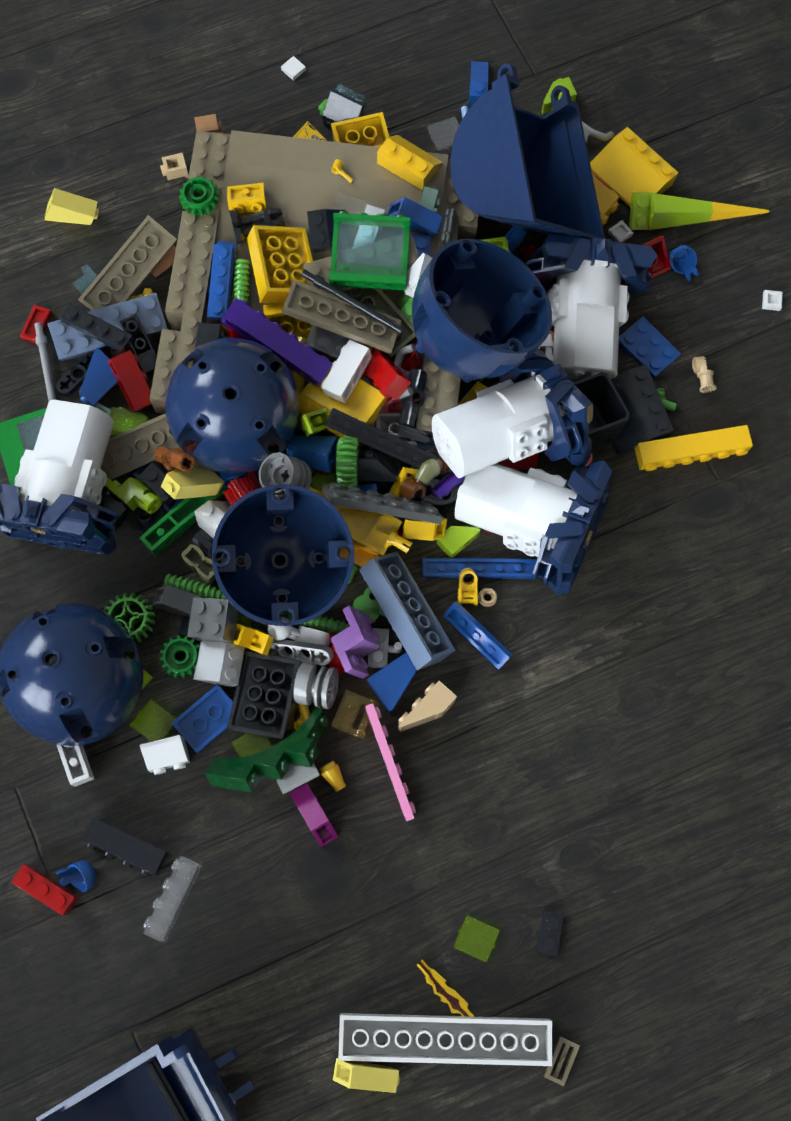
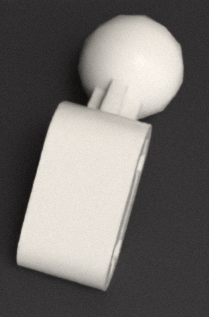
M280 616L282 622L287 623L290 621L286 617ZM268 625L267 627L269 635L274 636L275 640L290 638L294 641L327 646L331 642L330 634L304 626H299L298 629L293 628L292 625Z

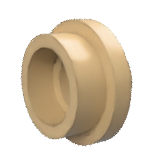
M484 588L478 594V601L484 607H491L497 601V593L491 588ZM489 595L491 600L486 601L484 596Z

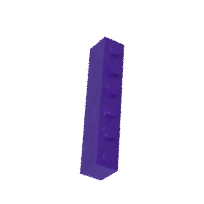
M235 298L223 315L222 323L244 338L272 350L289 369L316 387L319 386L333 365L326 356L318 355L310 345L298 341L294 334L282 330L278 323L269 321L262 312L253 310L242 299Z

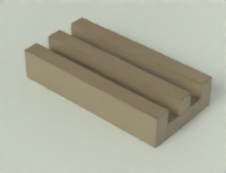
M559 1036L552 1053V1066H547L544 1077L564 1086L580 1045ZM563 1043H565L564 1049L562 1051L553 1076H551L550 1074L557 1059V1056L559 1054V1051L561 1049V1046ZM572 1046L573 1049L566 1064V1067L564 1069V1072L562 1074L561 1079H558L557 1077L559 1075V1072L561 1070L569 1047Z

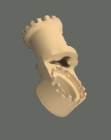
M705 356L694 357L692 368L693 372L697 374V378L700 379V392L707 393L708 391L709 393V391H715L717 387L713 382L714 371L707 370V363L704 360L706 359Z

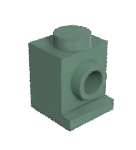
M424 186L419 204L437 213L441 198L438 197L439 189L434 186Z

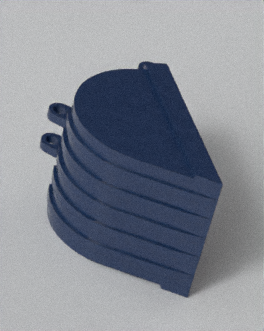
M503 64L498 70V79L492 83V89L481 96L470 107L463 117L454 138L451 152V177L459 199L467 208L484 218L537 233L587 239H605L578 103L571 100L570 92L566 87L558 85L551 93L553 110L543 117L514 106L511 91L520 86L517 70L511 64ZM562 92V97L558 100V96Z
M192 1026L174 1038L169 1036L43 1113L36 1120L175 1121L146 1069V1064L153 1059H156L191 1121H243L235 1103L256 1087L252 1080H249L232 1092H228L218 1074V1070L238 1057L235 1048L217 1059L211 1060Z

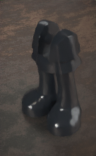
M280 208L264 209L249 215H240L237 210H229L237 245L244 243L252 227L241 228L242 226L263 221L264 224L258 226L285 227L284 220L271 221L273 218L282 216L283 213Z

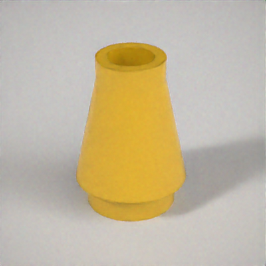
M334 760L320 768L321 775L336 792L346 786L338 764H335Z

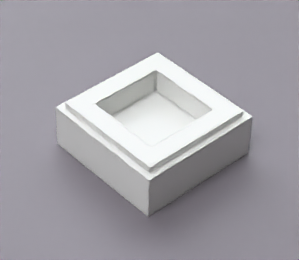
M293 56L281 66V70L294 81L306 71V67Z
M623 220L611 227L607 232L615 242L623 243L633 235V232Z
M764 290L762 309L780 311L782 309L783 292Z

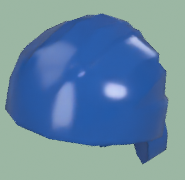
M680 245L671 251L669 263L675 272L685 274L687 281L692 279L691 274L699 275V271L695 268L697 255L691 247Z
M86 860L74 862L67 869H61L56 872L59 877H63L59 882L60 885L65 886L71 883L82 892L91 889L96 881L95 868Z

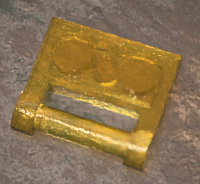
M346 690L331 727L364 740L366 736L365 731L370 721L366 710L358 729L356 730L352 727L362 704L370 705L373 703L374 707H377L379 702Z

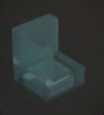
M87 264L81 267L84 275L73 282L74 287L81 295L97 277Z

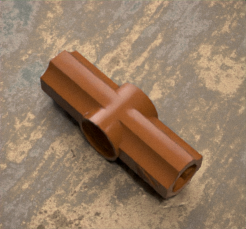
M160 446L156 448L153 454L155 461L163 464L167 470L176 468L188 472L193 470V466L196 463L194 457L185 453L180 447L170 449Z

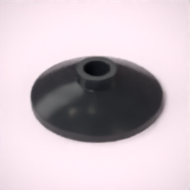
M161 506L152 514H149L140 507H137L134 511L130 509L126 517L127 524L136 532H146L164 517V509Z

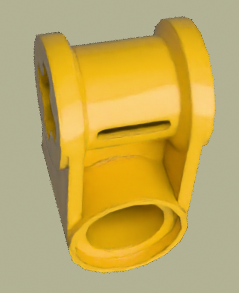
M464 568L459 574L458 603L460 605L474 604V606H478V579L476 573L471 568ZM472 574V581H463L464 575Z

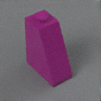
M307 783L297 787L290 793L320 847L338 838Z

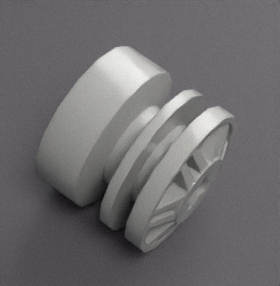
M280 452L272 453L261 464L259 480L262 487L288 484L309 489L311 470L309 465L303 460ZM283 490L275 491L276 495L286 497V493Z
M302 663L294 683L295 703L309 706L314 701L316 707L320 708L322 706L324 709H330L334 704L338 690L339 674L337 668L331 667L328 669L327 666H322L318 670L316 664Z

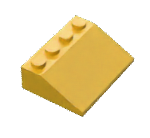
M628 127L617 134L590 162L593 174L607 187L614 190L619 195V198L630 208L632 192L662 194L672 186L678 175V172Z
M253 225L247 236V242L260 303L286 302L293 280L309 285L307 279L301 276L304 270L303 264L313 262L306 228Z
M330 368V370L328 371V373L326 374L325 377H327V376L329 375V373H330V371H331V368ZM359 379L345 404L325 396L321 388L322 382L318 387L309 382L299 396L300 413L302 415L323 408H327L330 414L332 408H335L371 426L374 425L386 400V397L380 393L381 390L362 379ZM327 428V430L340 438L346 436L336 430ZM359 442V446L364 445V443Z

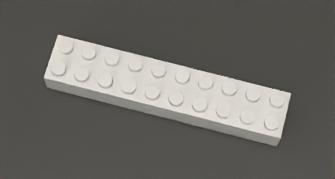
M340 1013L338 1060L552 1066V1021L542 1018Z

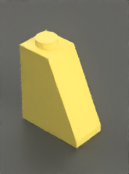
M54 188L47 204L44 220L91 225L94 219L97 220L99 209L96 208L98 201Z
M195 463L191 471L185 472L174 469L167 473L161 487L173 499L218 495L224 481L214 471Z
M336 1058L333 1081L350 1089L396 1093L400 1077L399 1070L389 1066L359 1061H339Z

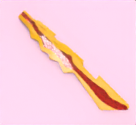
M422 959L417 966L425 975L426 983L433 987L434 994L440 996L442 1002L449 1005L451 1013L475 1017L468 1010V1003L454 989L448 987L445 984L446 980L434 969L430 968Z

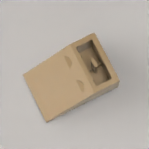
M440 681L436 684L432 683L425 690L424 695L426 696L423 699L419 697L413 703L412 711L409 714L405 712L398 720V731L402 732L442 717L455 703L457 696Z

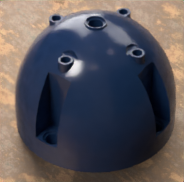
M460 239L449 242L441 247L423 271L414 292L412 323L418 340L415 348L419 353H424L441 370L462 378L467 383L483 377L493 378L501 376L523 364L546 340L552 325V310L549 298L535 274L520 259L507 250L492 243L476 239Z
M220 338L196 347L195 351L190 353L174 369L166 390L165 412L169 429L178 446L185 453L193 456L197 464L222 474H246L260 469L262 462L271 455L268 451L269 446H278V453H283L286 450L298 427L300 397L291 371L272 350L248 339ZM196 361L191 368H188L189 362ZM273 364H278L281 369L274 372L270 367ZM233 390L237 395L234 399L230 400L225 397L226 392ZM200 421L205 422L203 427L198 426ZM261 423L263 428L257 429L256 424ZM194 442L196 444L195 450L187 451L185 448L186 444Z
M288 484L261 487L237 500L221 519L212 545V565L215 578L226 599L234 608L250 619L273 626H291L305 623L329 610L345 591L354 564V547L351 533L340 512L332 503L318 493L304 487ZM283 490L286 493V497L282 500L277 499L275 491ZM278 518L282 520L280 525L275 523V520ZM340 548L348 549V558L340 557ZM218 553H224L227 556V561L220 564L215 560V556ZM317 555L322 557L321 562L316 561ZM276 556L284 557L285 564L283 566L275 564L274 559ZM238 559H244L245 563L243 565H239L237 562ZM283 595L285 602H280L278 597ZM283 611H288L291 614V620L287 623L282 622L280 619V614Z
M62 603L57 604L56 608L43 613L35 611L14 627L0 650V690L3 698L2 703L6 711L26 732L48 743L62 746H78L93 743L110 735L130 716L142 691L143 662L136 642L116 619L92 606ZM99 647V650L94 652L95 648ZM135 652L134 659L126 658L127 654ZM57 656V662L54 665H49V659ZM69 700V704L65 706V701ZM87 728H92V735L85 738L84 731Z

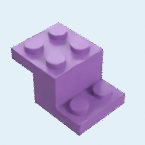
M347 606L343 609V612L350 627L333 636L331 640L345 672L364 679L369 676V673L367 671L368 665L363 657L381 647L378 641L380 638L378 633L372 628V620L367 613Z

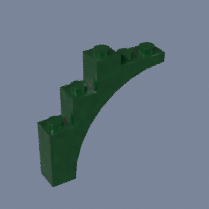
M316 707L299 729L268 749L244 757L214 758L205 772L210 784L214 787L252 793L261 777L282 780L290 764L312 767L319 755V749L316 744L319 742L329 722L324 709Z

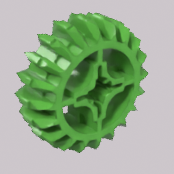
M341 437L337 443L336 475L337 484H340L341 487H357L358 485L357 459L359 455V442L356 437Z
M124 593L122 599L119 595H116V602L113 600L109 601L112 606H105V609L108 611L107 614L116 619L121 625H125L133 639H137L140 643L142 642L140 638L142 635L148 638L146 631H153L149 625L155 624V621L151 619L155 617V613L151 612L153 606L148 605L149 601L147 599L143 600L142 595L136 598L135 593H131L130 597H128V594ZM130 605L139 606L142 608L143 613L132 612ZM123 607L122 613L115 616L118 610ZM130 614L132 618H130V622L128 624L126 620L128 619V616ZM142 622L141 626L135 630V625Z

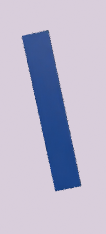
M422 558V578H459L461 570L471 568L476 573L477 578L532 579L537 559ZM466 574L463 578H473V575Z

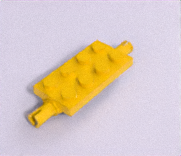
M312 486L309 487V490H312L325 498L322 492L318 491ZM333 505L344 518L353 540L383 556L391 545L399 548L406 554L408 553L409 548L406 546L411 547L413 542L398 535L397 531L402 521L391 515Z

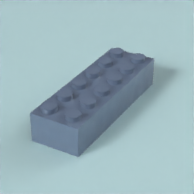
M156 293L88 312L121 330L123 328L119 321L137 314L147 337L160 334L162 329L168 330ZM61 320L47 323L60 361L94 352L97 347L100 350L111 348L61 322Z
M398 552L372 558L359 570L417 670L438 663L456 651Z

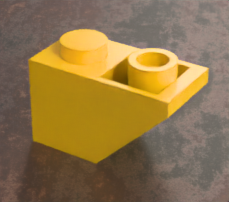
M407 518L403 525V538L429 541L443 538L445 536L447 519L443 518L441 524Z

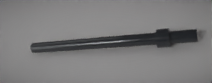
M306 269L302 271L301 276L311 281L315 287L328 291L401 334L404 327L329 284L320 275L316 276Z

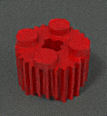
M249 472L246 478L240 479L237 477L228 483L227 486L229 488L224 490L223 494L231 506L244 495L262 487L259 477L255 472Z

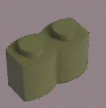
M190 544L181 554L183 560L191 570L198 572L204 582L212 585L216 581L212 559L205 557L200 548Z

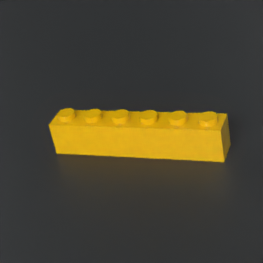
M748 425L641 442L636 446L635 453L639 469L652 471L661 466L670 468L679 463L688 465L697 460L706 462L715 457L724 459L733 454L742 456L748 453L753 444Z

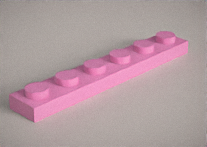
M372 703L365 706L403 815L405 820L409 821L414 819L413 814L416 813L413 802H408L406 795L409 794L406 783H402L399 776L402 775L399 763H394L393 756H395L393 746L392 744H387L386 737H388V732L385 725L381 726L379 718H382L378 706L374 707Z

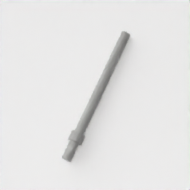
M37 322L35 323L37 335L35 340L36 345L39 346L48 401L56 400L46 348L48 344L47 337L44 335L42 323Z

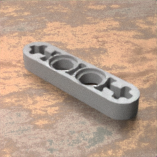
M273 639L268 655L300 660L303 663L327 665L333 659L334 652L327 645ZM284 647H289L292 650V654H288ZM302 649L308 650L310 657L305 656L302 653Z

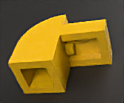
M236 623L233 644L268 655L274 636Z

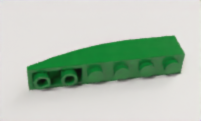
M229 487L221 489L216 496L185 498L139 537L140 540L157 557L197 522L194 511L209 500L221 501L225 497L223 494L224 490H227Z

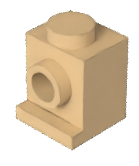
M183 153L162 157L163 165H160L163 176H167L168 180L189 177Z

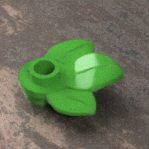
M368 587L363 595L358 596L354 600L353 608L367 613L373 623L379 617V614L383 616L385 614L377 600L369 597L372 591Z

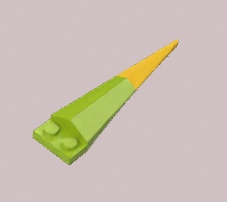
M632 192L629 228L630 230H654L763 214L770 211L650 192Z

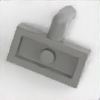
M373 628L379 635L380 639L378 641L381 647L368 654V668H384L387 666L388 653H400L402 644L396 642L394 645H388L389 629Z

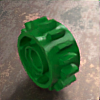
M196 176V178L189 179V181L183 183V189L179 190L181 194L179 200L182 208L186 209L188 214L191 212L193 216L201 215L203 217L206 214H211V211L216 210V204L220 203V193L217 185L213 184L212 179L207 180L206 177Z
M177 635V639L173 640L170 638L168 644H163L165 649L160 650L163 657L159 658V660L164 662L162 665L163 669L168 668V675L174 673L175 678L181 675L183 679L186 678L187 674L193 676L200 647L199 644L195 645V639L189 641L188 636L182 639L180 635ZM179 653H186V658L183 661H177Z

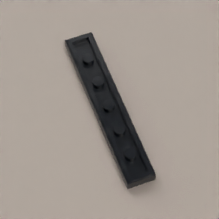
M332 408L325 423V426L346 436L356 437L359 442L418 469L425 461L429 459L436 460L438 457L335 408Z

